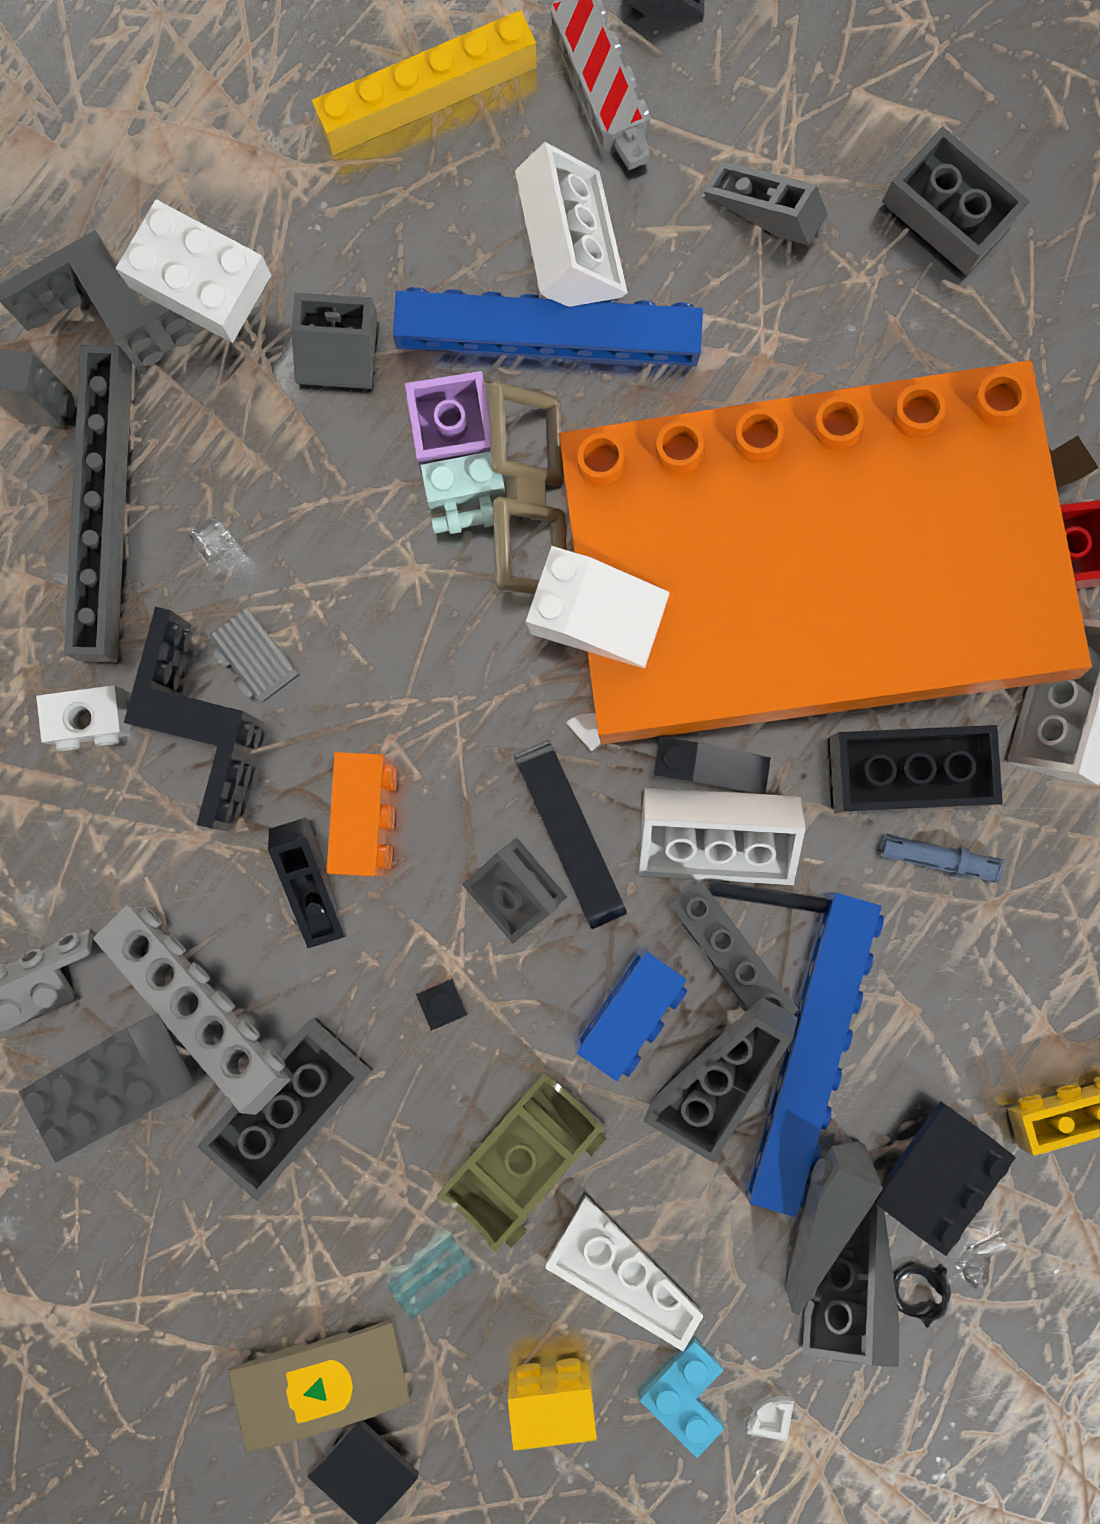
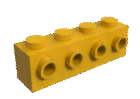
M1100 1076L1094 1079L1095 1084L1082 1088L1079 1084L1063 1086L1056 1089L1057 1095L1042 1098L1041 1095L1027 1096L1018 1100V1106L1008 1108L1007 1111L1018 1147L1035 1156L1099 1138Z

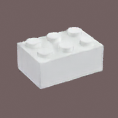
M157 199L154 201L115 268L132 290L231 343L235 340L271 277V273L262 255Z

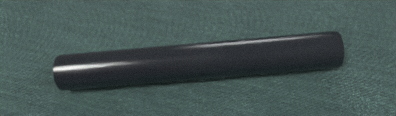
M710 880L708 887L710 893L715 897L825 913L827 899L823 897Z

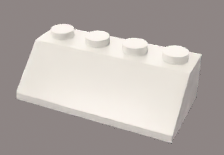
M544 142L515 170L540 294L568 307L624 297L628 292L600 171Z
M1083 619L1092 667L1079 679L1028 686L1007 762L1060 779L1099 786L1100 620Z
M645 787L641 815L638 874L642 877L794 885L806 829L801 796Z

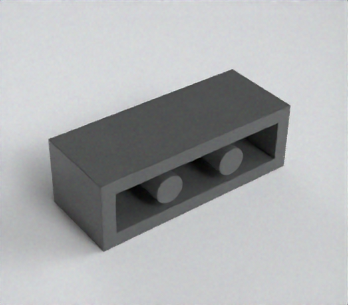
M0 348V405L20 423L66 429L68 418L72 417L75 408L72 392L34 353Z

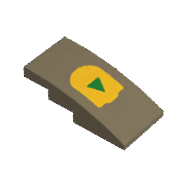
M388 1320L351 1334L344 1331L311 1344L302 1342L227 1369L246 1453L328 1432L411 1403L393 1325Z

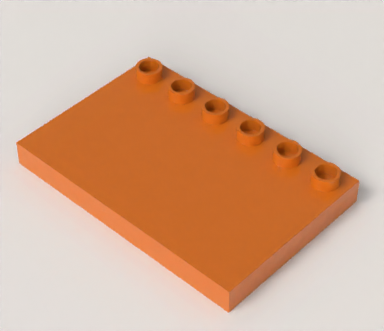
M1032 360L559 433L574 553L591 557L670 592L645 669L587 651L597 730L601 745L1079 679L1092 667Z

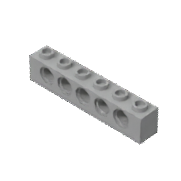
M127 904L93 937L94 941L154 1012L159 1014L165 1025L240 1113L256 1115L291 1080L282 1070L286 1066L284 1061L273 1050L269 1048L265 1050L257 1041L260 1037L258 1031L248 1021L244 1019L240 1021L232 1012L235 1008L233 1002L221 991L215 992L207 983L210 980L209 975L198 964L194 962L190 964L183 956L186 952L185 947L172 935L166 936L159 928L162 924L159 917L147 907L141 910ZM147 941H149V950L144 957H142V947ZM173 968V979L166 986L165 976ZM197 996L198 1007L194 1013L190 1014L189 1004ZM221 1024L223 1036L218 1043H215L213 1034L215 1029ZM246 1053L249 1058V1064L247 1069L240 1073L238 1062L241 1056Z

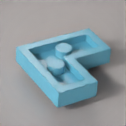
M692 1337L684 1352L680 1350L644 1388L638 1397L639 1401L698 1458L725 1429L723 1422L698 1398L721 1374L723 1367Z

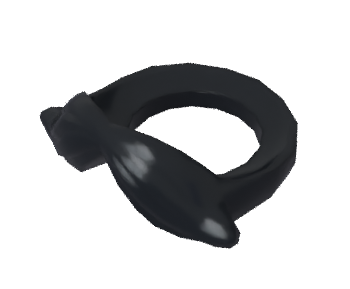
M912 1264L896 1273L894 1285L897 1307L900 1312L922 1319L927 1328L934 1321L945 1316L951 1297V1287L947 1279L946 1267L936 1271L923 1265ZM919 1274L925 1277L930 1285L935 1288V1291L942 1296V1302L939 1304L931 1302L928 1305H908L900 1298L899 1285L907 1275Z

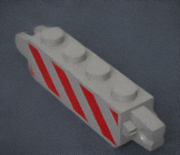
M554 0L550 9V31L600 148L609 153L617 151L629 170L648 163L650 151L646 139L647 123L650 122L649 110L646 102L643 99L638 100L634 91L636 89V82L630 66L624 67L620 58L622 55L620 42L616 33H610L606 25L607 14L602 0Z

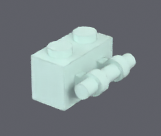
M491 451L420 465L431 514L446 511V516L431 518L434 534L450 531V534L462 532L461 528L484 524V528L494 526L491 502L497 497H505V488L502 475L496 474L491 468ZM475 505H480L481 508L462 513H458L457 510L460 508Z

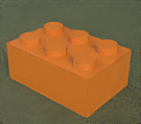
M334 752L327 874L384 877L385 869H391L393 848L390 845H386L387 830H393L395 823V807L389 805L390 791H396L397 768H393L391 760L382 754Z

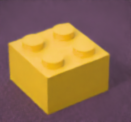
M569 1358L558 1361L556 1366L540 1368L539 1364L528 1363L518 1366L516 1371H510L507 1400L513 1451L597 1440L589 1362L580 1363L579 1359Z

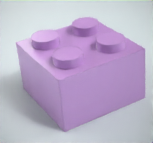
M482 371L405 383L416 457L420 471V465L491 451L490 418Z

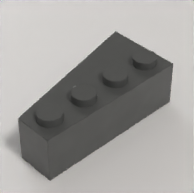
M761 997L652 1099L643 1122L714 1163L792 1041L798 1017Z

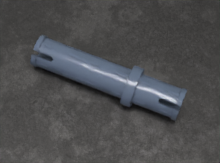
M888 833L884 835L880 857L884 859L898 860L950 872L953 877H975L993 883L1000 881L1003 872L1002 864L1004 863L1001 858L978 855L969 852V849L965 847H959L958 849L947 848L913 839L901 838Z

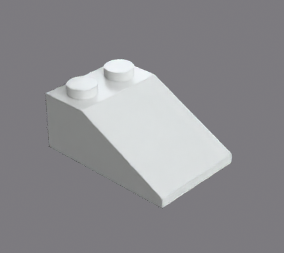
M551 546L526 619V624L531 635L645 669L670 592L591 557Z

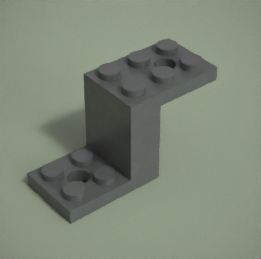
M96 230L0 284L1 304L27 331L46 325L54 315L65 309L79 306L89 296L113 338L137 369L143 365L149 366L158 362L165 352L176 346L182 347L191 343L198 333L205 330L200 325L155 301L144 307L137 293L128 287L115 269L118 261Z

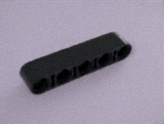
M547 740L513 755L591 930L627 915L623 901L551 742Z

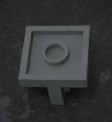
M517 838L498 851L462 884L512 944L549 916L567 898L564 892Z

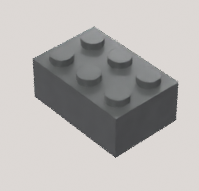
M943 126L893 179L882 200L886 207L966 276L1016 222L1030 202Z

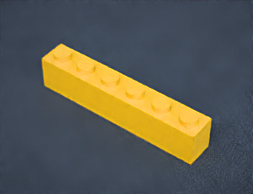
M519 10L312 99L319 126L333 156L537 68L536 41L522 11Z

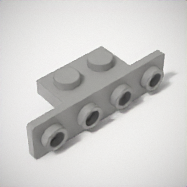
M85 930L78 934L69 933L51 946L42 950H30L19 960L5 966L0 965V1033L74 1000L75 992L59 968L91 954L93 935L90 930Z

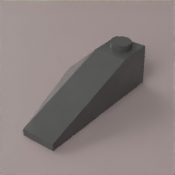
M859 1141L832 1146L825 1158L818 1160L814 1166L785 1286L792 1313L800 1315L883 1189L865 1144Z
M873 1203L817 1287L814 1299L808 1301L804 1314L803 1355L870 1366L898 1367L900 1322L885 1211L875 1203Z

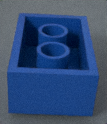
M641 948L575 1043L576 1053L616 1082L622 1074L629 1077L641 1059L638 1051L645 1040L651 1044L662 1030L664 1023L661 1021V1017L668 1007L675 1010L686 995L687 989L683 985L687 979Z

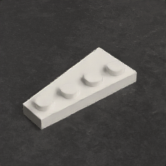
M584 1195L545 1262V1268L684 1352L703 1318L702 1311Z

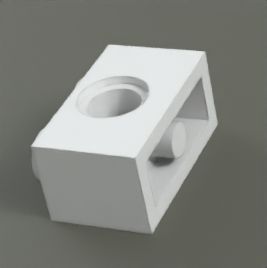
M113 685L36 696L41 742L55 746L56 751L80 749V742L94 741L95 746L114 745L119 743L118 737L131 736L130 725L124 723L128 708L126 690ZM89 710L91 722L88 727L81 730L78 726V718L82 712Z

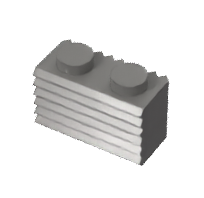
M247 608L236 614L234 618L223 624L222 627L209 636L216 645L210 649L212 654L224 668L228 665L232 666L238 674V677L233 681L247 698L254 695L256 699L262 702L298 675L292 664Z

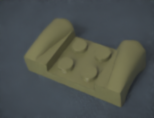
M544 1072L437 1195L463 1215L479 1231L495 1252L505 1244L512 1248L527 1232V1229L522 1224L526 1221L529 1214L577 1159L585 1152L592 1157L607 1140L602 1134L607 1126L549 1072Z

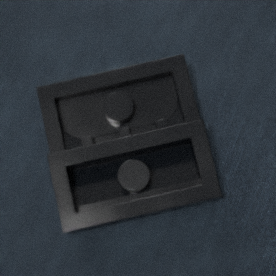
M362 1420L354 1423L337 1444L334 1443L310 1470L307 1477L358 1524H376L418 1479L419 1471Z

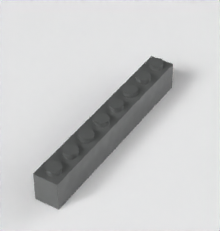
M80 345L64 655L77 661L117 662L132 378V361L120 346Z

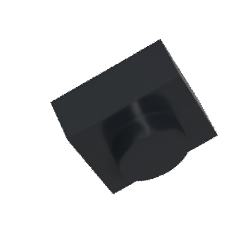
M453 978L416 994L431 1031L468 1015Z

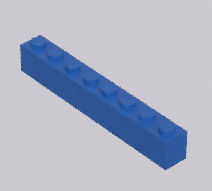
M410 287L406 291H396L393 338L396 349L697 366L701 354L703 308H694L692 304L684 302L675 303L672 306H658L648 300L636 301L633 304L618 303L614 299L568 307L552 299H542L541 296L536 294H523L519 298L504 297L503 294L498 292L466 295L465 292L456 289L446 290L444 293H431L423 288Z
M828 892L826 910L821 917L797 1004L799 1010L794 1015L798 1017L794 1036L783 1055L745 1193L747 1200L752 1205L796 1218L799 1208L805 1207L810 1184L806 1183L810 1168L814 1169L821 1154V1146L817 1144L821 1129H827L831 1118L832 1108L827 1106L832 1090L837 1091L842 1077V1068L838 1067L842 1052L846 1053L849 1050L852 1041L853 1031L848 1029L852 1014H858L863 1000V992L859 991L863 975L868 976L873 964L874 955L869 952L873 937H879L883 927L884 916L880 915L881 905L836 892Z

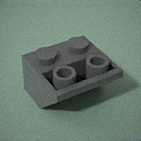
M294 293L291 332L296 384L372 389L377 312L372 298Z

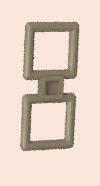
M493 381L488 388L491 468L496 474L506 476L507 498L497 497L493 501L496 586L502 591L535 595L540 580L511 576L509 515L550 522L551 546L566 550L565 513L560 508L546 506L545 484L559 486L564 479L559 433L562 432L561 405L557 397ZM505 400L546 410L548 469L507 460Z

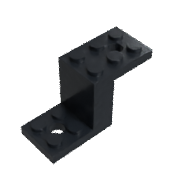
M155 606L124 723L144 731L216 748L196 825L230 831L231 824L236 825L240 817L242 803L237 801L241 786L246 787L249 782L252 766L247 763L251 749L258 747L262 728L258 726L259 719L242 710L172 693V689L176 690L181 681L182 668L179 667L182 652H187L190 647L192 631L189 630L190 624L173 611Z

